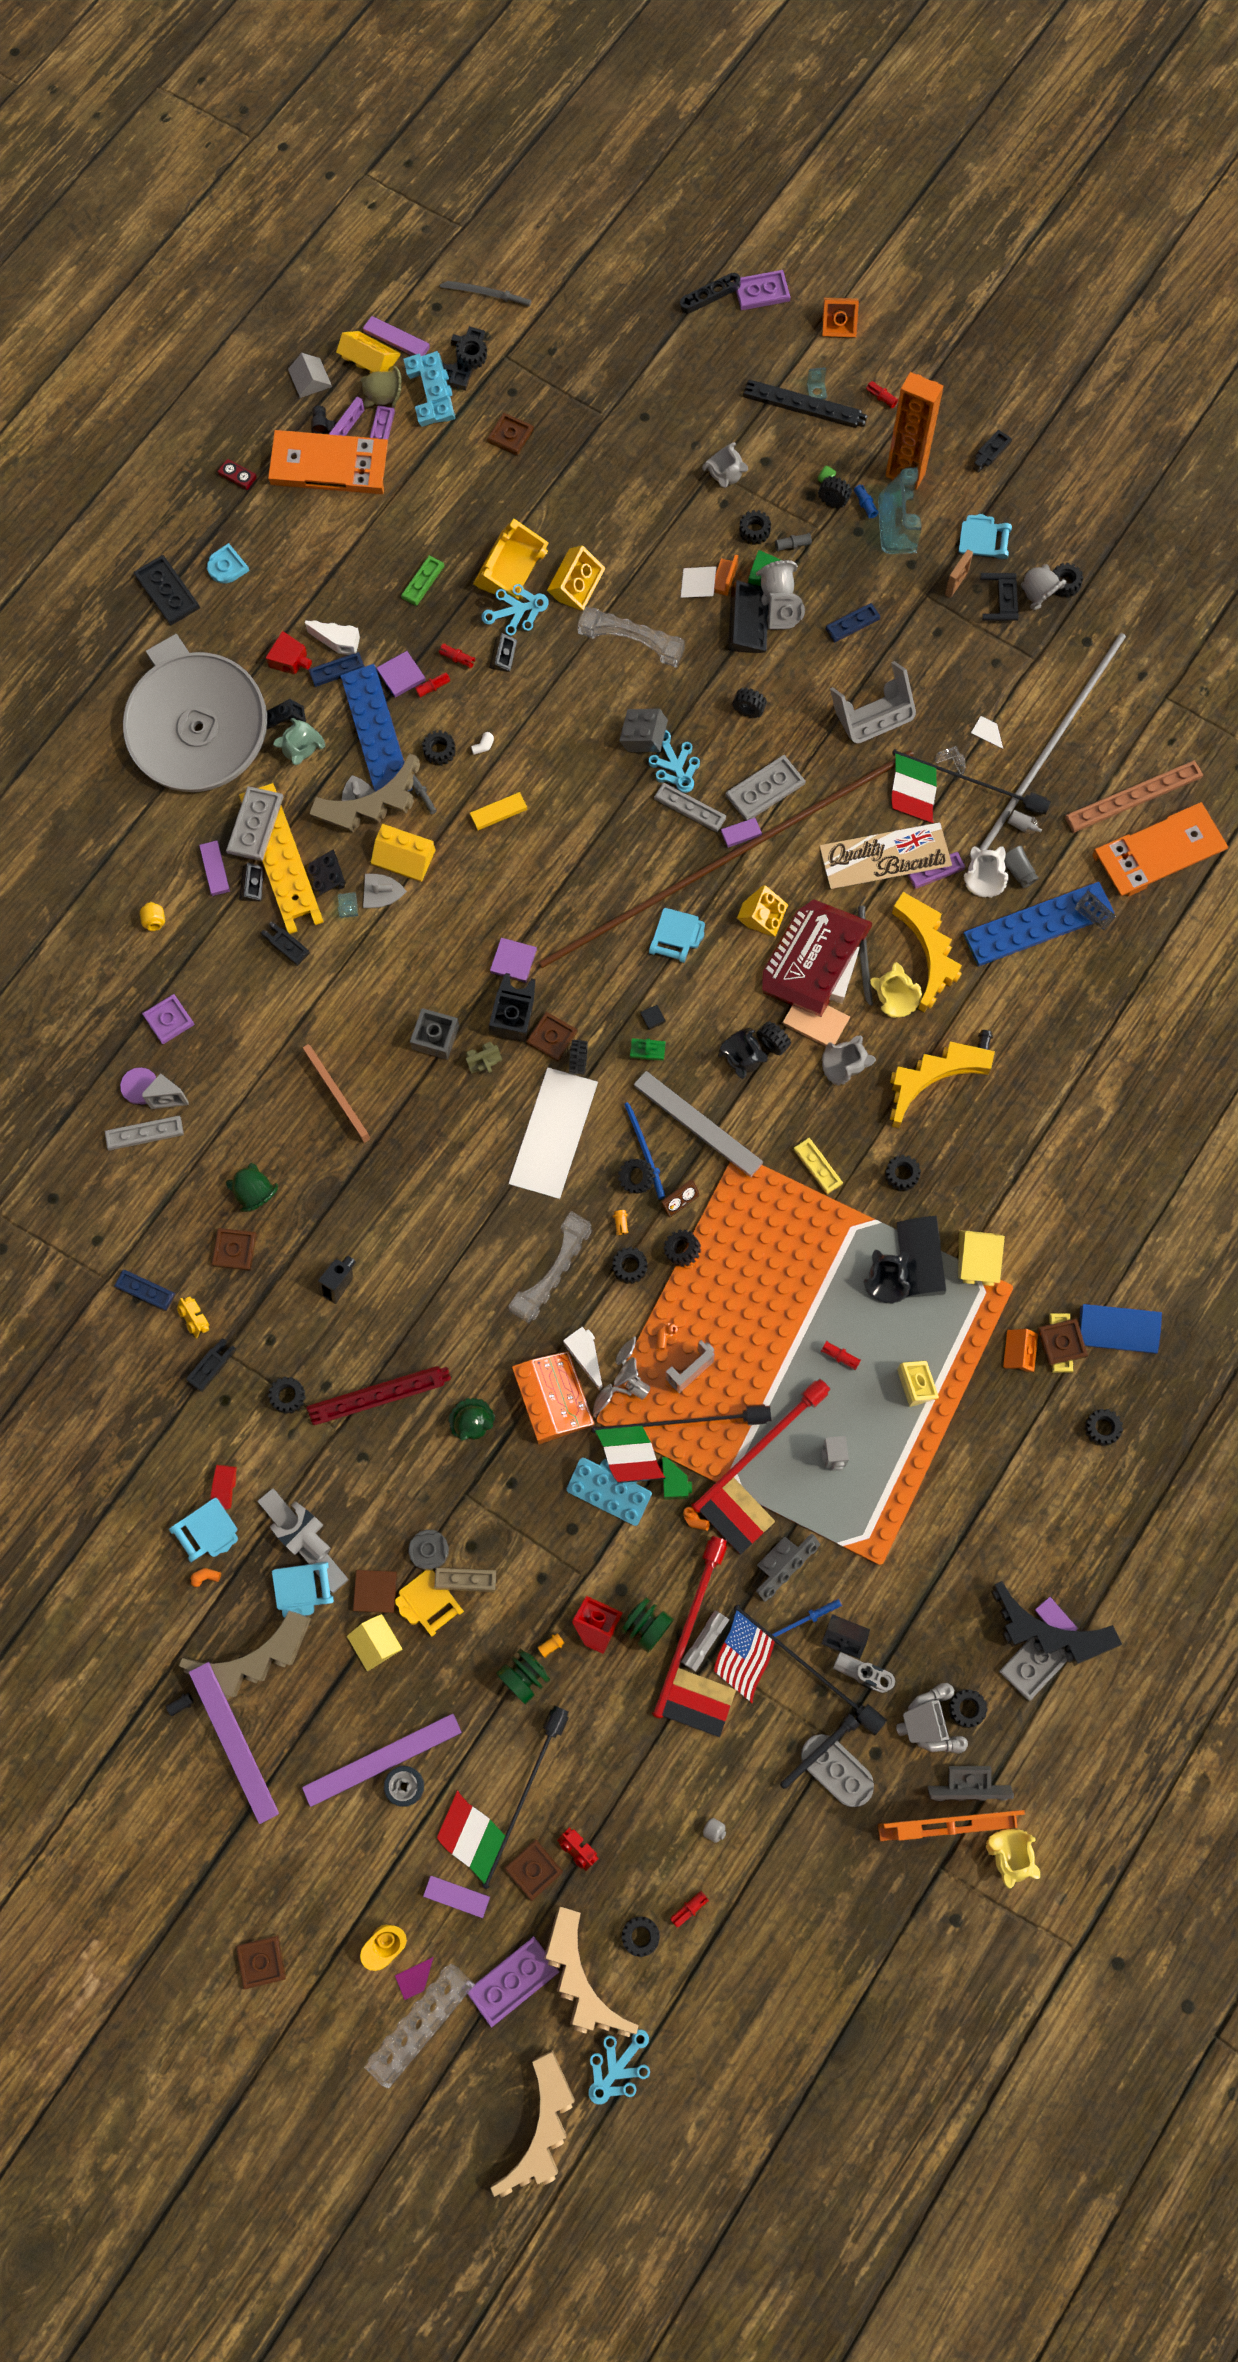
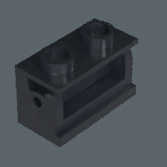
M832 1614L821 1644L860 1659L867 1644L870 1629Z

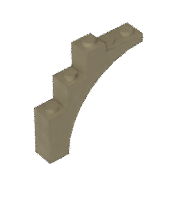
M409 753L403 767L396 776L383 788L368 796L348 801H332L316 797L310 815L315 819L354 833L355 828L357 829L360 824V816L380 823L381 819H384L386 816V806L407 814L408 809H411L414 802L413 796L408 790H411L413 786V776L420 768V760L417 756Z
M288 1611L279 1629L259 1649L245 1657L230 1662L210 1663L225 1698L229 1699L230 1696H237L244 1675H247V1680L257 1683L258 1680L264 1681L273 1659H275V1664L286 1667V1664L293 1665L311 1618L294 1611ZM182 1658L179 1666L185 1668L183 1672L189 1674L190 1671L206 1663Z

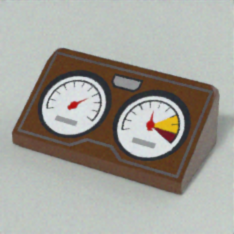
M688 1181L662 1201V1209L669 1217L674 1216L700 1196L694 1181Z

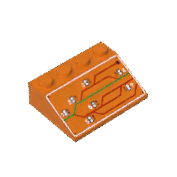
M569 1351L512 1366L538 1444L595 1425Z

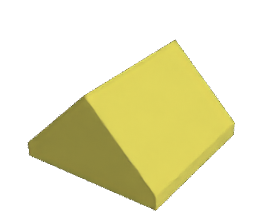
M927 1361L906 1362L899 1365L897 1371L909 1407L939 1398Z
M382 1614L360 1624L347 1636L367 1671L403 1650Z

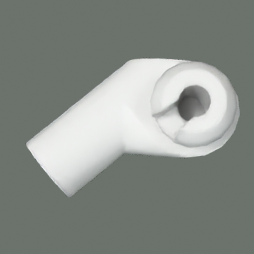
M490 732L483 734L480 744L471 746L474 755L490 750L494 741V737Z

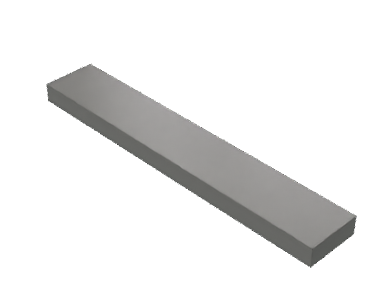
M271 1489L258 1500V1503L278 1527L286 1530L295 1527L298 1517L275 1489ZM304 1547L299 1550L300 1554L309 1564L328 1562L327 1574L329 1588L332 1593H335L349 1581L328 1554L320 1561H317ZM314 1570L320 1577L319 1570Z

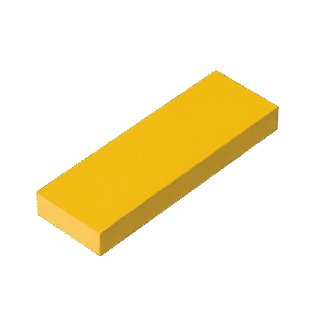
M519 792L470 813V816L477 830H480L526 811L527 806Z

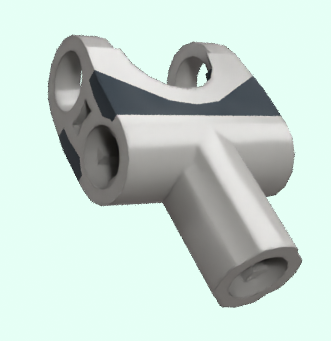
M294 1502L291 1506L298 1515V1522L295 1527L286 1530L273 1523L270 1528L294 1555L304 1547L317 1561H320L331 1549L316 1534L323 1524L307 1509Z
M842 1652L839 1653L833 1669L854 1678L858 1683L880 1693L891 1690L895 1685V1678L890 1672L871 1663L861 1662ZM863 1671L867 1672V1676L863 1675ZM881 1677L888 1681L887 1687H883L880 1684Z

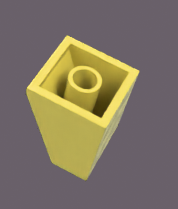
M959 1230L958 1278L963 1279V1283L968 1284L982 1281V1285L994 1286V1282L1000 1283L1005 1236L994 1233Z

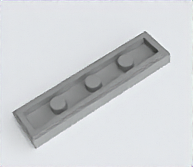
M664 782L654 796V800L715 832L719 831L726 820V815Z
M180 1116L105 1131L108 1150L184 1135Z

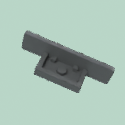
M810 1534L799 1547L784 1537L759 1562L758 1568L769 1577L756 1591L764 1602L774 1596L780 1586L786 1583L790 1576L803 1565L806 1559L817 1551L820 1543L813 1534Z
M949 1766L948 1786H928L930 1799L936 1801H944L945 1799H955L957 1801H964L966 1799H976L979 1801L997 1799L1005 1801L1014 1798L1010 1785H991L990 1766Z

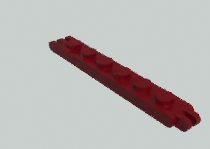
M435 1366L307 1406L306 1409L312 1425H318L441 1387L445 1384L444 1382L451 1380L448 1367L440 1368Z

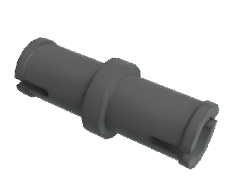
M810 533L798 536L790 535L789 538L776 539L775 541L777 551L789 548L797 549L799 546L812 544Z

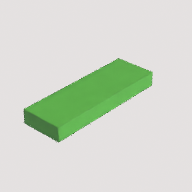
M429 555L402 593V599L417 606L444 568V563Z

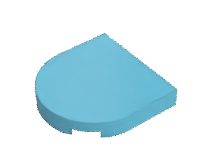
M229 543L214 552L209 557L207 565L210 577L219 583L233 582L250 571L249 567Z

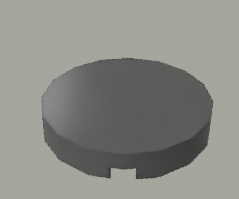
M424 1530L417 1533L411 1540L408 1553L416 1567L431 1571L445 1563L449 1554V1546L445 1537L439 1532Z

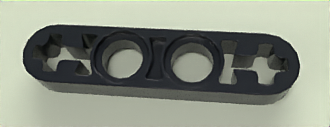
M730 273L683 296L680 300L681 310L684 313H692L738 290L741 287L740 276L737 273ZM716 287L723 288L720 292L714 291ZM702 294L707 295L705 299H699L698 297Z

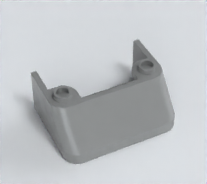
M895 661L891 662L895 679L885 684V697L854 710L853 705L845 700L843 694L833 687L830 688L836 715L853 742L862 743L914 719L916 709L907 669Z

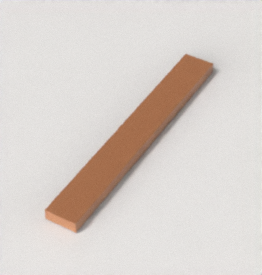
M1194 760L1067 814L1065 819L1072 832L1075 833L1201 779L1203 774Z

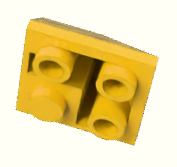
M763 885L743 902L737 919L750 929L776 937L788 904L767 886Z

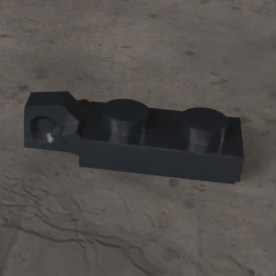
M997 430L978 451L973 469L979 473L984 466L989 467L1011 444L1012 438Z

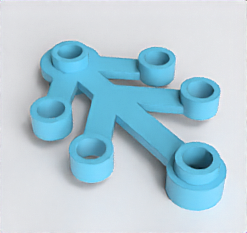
M516 584L513 586V593L521 595L530 601L521 603L508 595L504 589H499L495 593L496 598L504 600L512 605V607L495 612L485 610L481 615V619L485 624H492L497 618L515 614L510 624L505 628V632L508 635H514L525 610L532 609L527 620H524L522 623L524 630H531L538 612H542L548 607V598L544 594L533 595L523 589L522 585ZM516 586L521 588L520 593L515 592ZM499 591L504 592L503 598L498 597ZM538 599L543 601L542 606L537 605ZM488 613L492 615L490 621L486 619ZM527 621L531 624V627L528 629L525 628V622ZM512 626L514 628V632L509 633L508 627Z
M665 730L664 738L666 741H663L662 746L670 762L660 759L657 755H652L649 757V765L653 768L660 766L674 771L677 777L666 774L664 770H659L656 773V780L658 782L667 781L675 784L681 792H690L694 788L692 776L695 769L699 768L700 760L697 757H691L688 770L684 774L682 768L688 754L692 752V744L684 742L682 744V751L677 759L670 745L671 735Z
M638 2029L637 2034L632 2035L631 2045L617 2063L615 2053L616 2038L612 2035L605 2037L604 2046L607 2049L609 2073L604 2080L602 2079L601 2071L602 2055L594 2053L591 2056L590 2063L593 2066L594 2083L589 2088V2097L593 2103L604 2104L610 2096L626 2095L627 2097H632L635 2095L636 2086L631 2082L626 2083L625 2086L610 2087L615 2079L632 2077L646 2079L649 2077L650 2069L644 2064L636 2068L624 2069L637 2050L647 2046L649 2036L645 2030ZM638 2035H642L645 2039L641 2044L636 2041ZM609 2038L614 2040V2045L611 2047L606 2044V2040ZM593 2057H600L601 2062L594 2064L592 2061ZM641 2068H646L648 2073L647 2075L642 2076L640 2075L639 2070ZM629 2085L634 2088V2092L631 2094L626 2092V2087ZM597 2089L603 2090L604 2094L602 2097L596 2096L595 2091Z

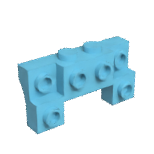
M438 351L424 356L416 354L404 358L408 377L412 379L421 376L425 389L427 403L415 406L418 422L421 427L455 419L450 398L452 390L447 385L446 380H449L446 369L443 368Z

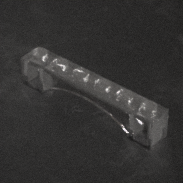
M585 606L578 622L579 634L593 639L599 635H620L635 639L654 650L660 656V662L674 667L678 666L685 649V641L677 636L673 637L662 631L650 629L645 625L632 623L628 619H621L613 614L600 612L596 608Z
M572 1211L561 1225V1232L564 1233L563 1244L552 1269L534 1287L523 1293L518 1291L508 1306L509 1312L527 1323H530L531 1319L535 1320L540 1312L539 1307L542 1303L545 1304L551 1295L549 1293L552 1287H557L561 1280L559 1276L563 1271L566 1272L571 1265L570 1259L573 1255L576 1256L582 1247L580 1244L583 1239L587 1240L592 1232L591 1223Z

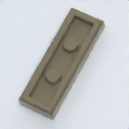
M436 1568L435 1590L495 1592L496 1570Z

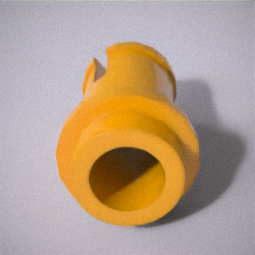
M625 1210L614 1211L613 1218H615L616 1235L628 1234L626 1220L628 1214H626Z
M558 1633L556 1635L552 1634V1638L538 1646V1649L546 1658L557 1648H562L564 1641Z

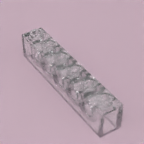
M453 1964L446 1966L441 1971L437 1981L426 1989V1994L422 1999L414 2003L411 2008L412 2011L407 2017L399 2021L397 2029L393 2034L384 2039L383 2046L378 2052L373 2053L369 2057L368 2064L364 2068L381 2086L390 2088L475 1984L457 1966ZM450 1984V1991L445 1995V1987ZM433 2002H436V2008L431 2012L430 2006ZM421 2019L422 2024L420 2028L416 2029V2023ZM407 2036V2043L402 2047V2039ZM392 2054L393 2059L391 2063L387 2064V2058Z

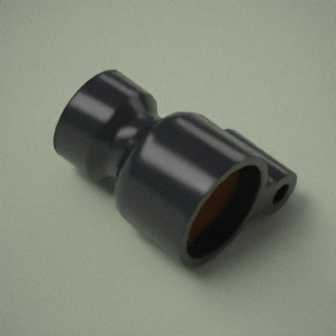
M313 407V418L311 419L312 433H330L335 427L336 422L326 418L325 407Z

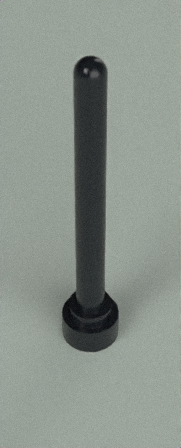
M850 1713L842 1718V1725L781 1781V1788H788L847 1731H855L860 1726Z

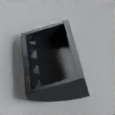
M736 580L731 587L728 650L745 653L766 652L768 604H762V595L764 593L761 586Z
M937 1216L920 1217L897 1222L900 1254L907 1252L909 1257L906 1282L910 1283V1290L906 1298L944 1295L946 1293V1283Z

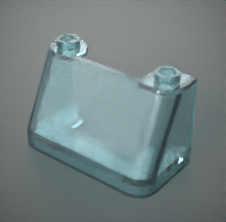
M917 468L903 469L879 494L881 548L885 553H917L922 529L921 520L915 514H906V501L913 500L914 497L913 491L918 477Z

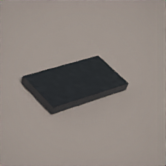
M164 555L133 572L170 626L200 609V605Z

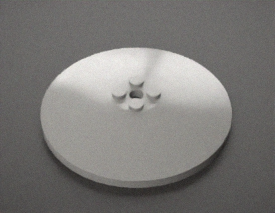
M203 652L177 655L149 670L139 680L130 694L123 719L126 746L137 766L156 783L183 792L212 790L237 778L256 758L263 744L267 728V711L264 698L249 673L228 658ZM203 724V728L200 731H195V726Z

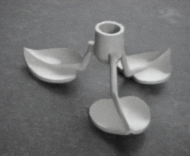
M635 1336L623 1345L615 1361L617 1365L622 1363L623 1366L615 1378L614 1385L619 1386L628 1381L626 1385L628 1390L612 1387L611 1384L603 1388L594 1403L593 1416L595 1418L609 1403L615 1391L626 1393L629 1396L634 1394L641 1400L650 1391V1386L638 1377L636 1358L631 1357L627 1361L635 1347Z

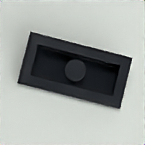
M503 633L496 637L489 666L490 669L510 672L517 643L516 639Z
M248 862L243 866L239 900L261 901L265 867Z

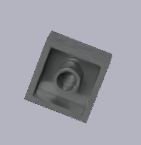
M627 709L619 741L627 752H660L668 719L660 709Z
M422 1008L410 1040L412 1050L448 1060L459 1029L458 1018Z

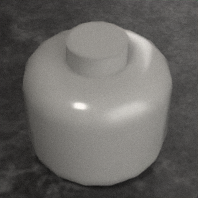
M711 1818L703 1830V1836L714 1843H717L720 1839L723 1840L726 1835L725 1824L715 1818Z

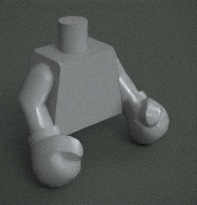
M940 1683L929 1692L917 1696L909 1705L908 1711L903 1714L905 1722L897 1724L899 1736L908 1735L911 1743H917L920 1748L930 1752L945 1751L957 1754L964 1752L968 1747V1741L962 1736L949 1738L940 1701H946L954 1695L953 1686L948 1683Z

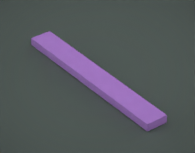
M208 1662L190 1671L189 1674L258 1823L261 1824L278 1815L277 1807L210 1663Z
M454 1714L424 1727L302 1787L308 1803L312 1807L461 1734V1729Z

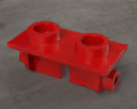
M569 1827L557 1841L560 1843L559 1845L562 1850L574 1858L576 1865L587 1871L599 1859L596 1856L597 1853L588 1843L581 1848L579 1845L584 1839L575 1829L572 1830Z

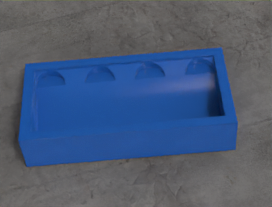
M1083 1304L1080 1307L1079 1328L1085 1346L1157 1354L1162 1312Z

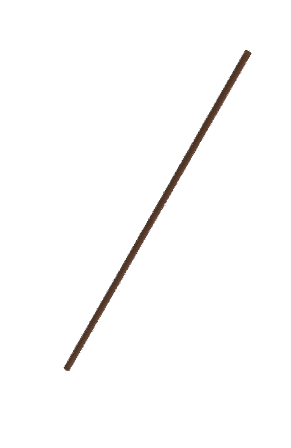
M911 750L904 753L913 757ZM895 759L539 961L540 967H546L894 768Z

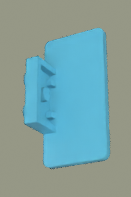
M581 1458L567 1487V1491L570 1494L634 1526L639 1524L652 1496L650 1490L636 1484L637 1482L617 1483L606 1459L598 1465L586 1458Z

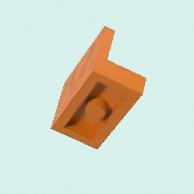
M735 555L733 561L721 558L715 575L714 593L728 596L738 567L739 555Z
M1028 1329L1008 1330L1003 1367L1006 1369L1019 1368L1026 1372H1034L1038 1334Z

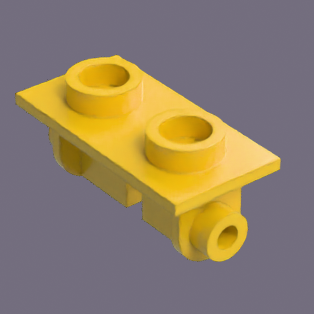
M187 1297L183 1300V1298H180L177 1311L187 1322L188 1331L191 1334L193 1333L195 1338H198L200 1331L202 1333L209 1331V1323L204 1315H195L201 1311L195 1299Z

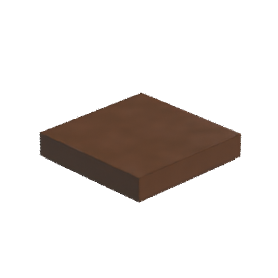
M503 413L488 436L487 442L518 456L532 434L534 426Z
M545 1012L527 1039L526 1044L559 1062L578 1033V1029Z
M218 1228L211 1265L213 1267L251 1271L257 1233Z
M1077 1318L1038 1328L1049 1366L1088 1357Z
M356 1570L353 1611L394 1613L397 1572Z
M537 1840L533 1841L504 1868L531 1901L563 1873L562 1869Z
M279 1935L236 1946L243 1990L286 1979Z

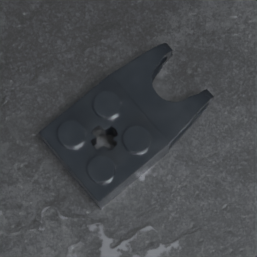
M510 973L504 975L496 995L489 1023V1035L521 1042L526 1041L533 1011L536 979L531 978L524 989H516L510 983Z

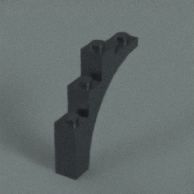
M1003 1581L996 1583L992 1587V1596L1002 1607V1610H1000L1001 1615L1005 1621L1009 1622L1008 1625L1003 1627L1004 1632H1002L1005 1642L1007 1644L1010 1643L1011 1647L1034 1638V1647L1043 1657L1065 1647L1067 1660L1076 1666L1122 1645L1113 1625L1099 1630L1082 1632L1053 1627L1034 1618L1025 1611L1010 1595Z

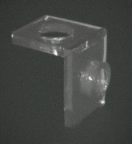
M956 746L936 754V763L953 758L959 773L964 774L966 768L965 758L963 754L959 753Z

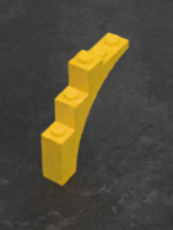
M903 892L894 905L892 914L902 920L914 932L926 955L928 984L918 1008L925 1013L927 1008H932L936 1002L934 997L937 992L941 994L946 985L950 987L953 981L957 983L962 974L960 972L962 965L947 957L952 949L950 946L952 939L937 931L942 923L940 921L942 914Z
M950 1042L948 1048L944 1047L942 1058L924 1054L922 1060L918 1059L916 1070L897 1067L896 1073L892 1072L890 1083L893 1084L892 1090L896 1091L894 1102L897 1103L896 1109H892L890 1120H893L892 1127L900 1128L903 1116L910 1103L932 1083L957 1074L976 1073L989 1075L995 1051Z

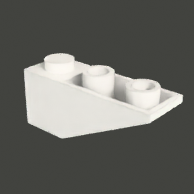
M305 621L307 632L337 653L346 655L357 653L360 639L358 628L350 625L340 626L335 623L326 624L318 621Z

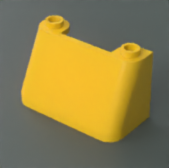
M513 519L500 533L473 584L492 594H495L499 589H504L508 595L521 601L523 596L515 595L512 591L513 586L516 584L523 586L536 561L539 558L543 559L547 554L548 550L546 547L549 543ZM516 586L515 592L520 593L521 588ZM499 591L498 596L503 598L504 592Z

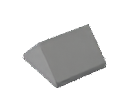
M301 353L288 369L300 398L332 387L321 359Z
M161 1073L142 1093L144 1100L151 1109L189 1105L181 1089Z

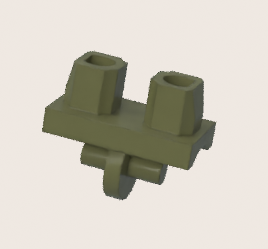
M488 1042L482 1046L483 1051L479 1053L473 1049L466 1052V1061L471 1074L484 1069L491 1073V1066L502 1061L497 1045L494 1046L491 1042Z

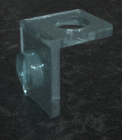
M825 367L809 369L807 381L809 396L819 399L827 398ZM815 388H820L822 393L815 395L812 391Z
M356 893L338 894L339 907L337 909L340 918L359 916Z

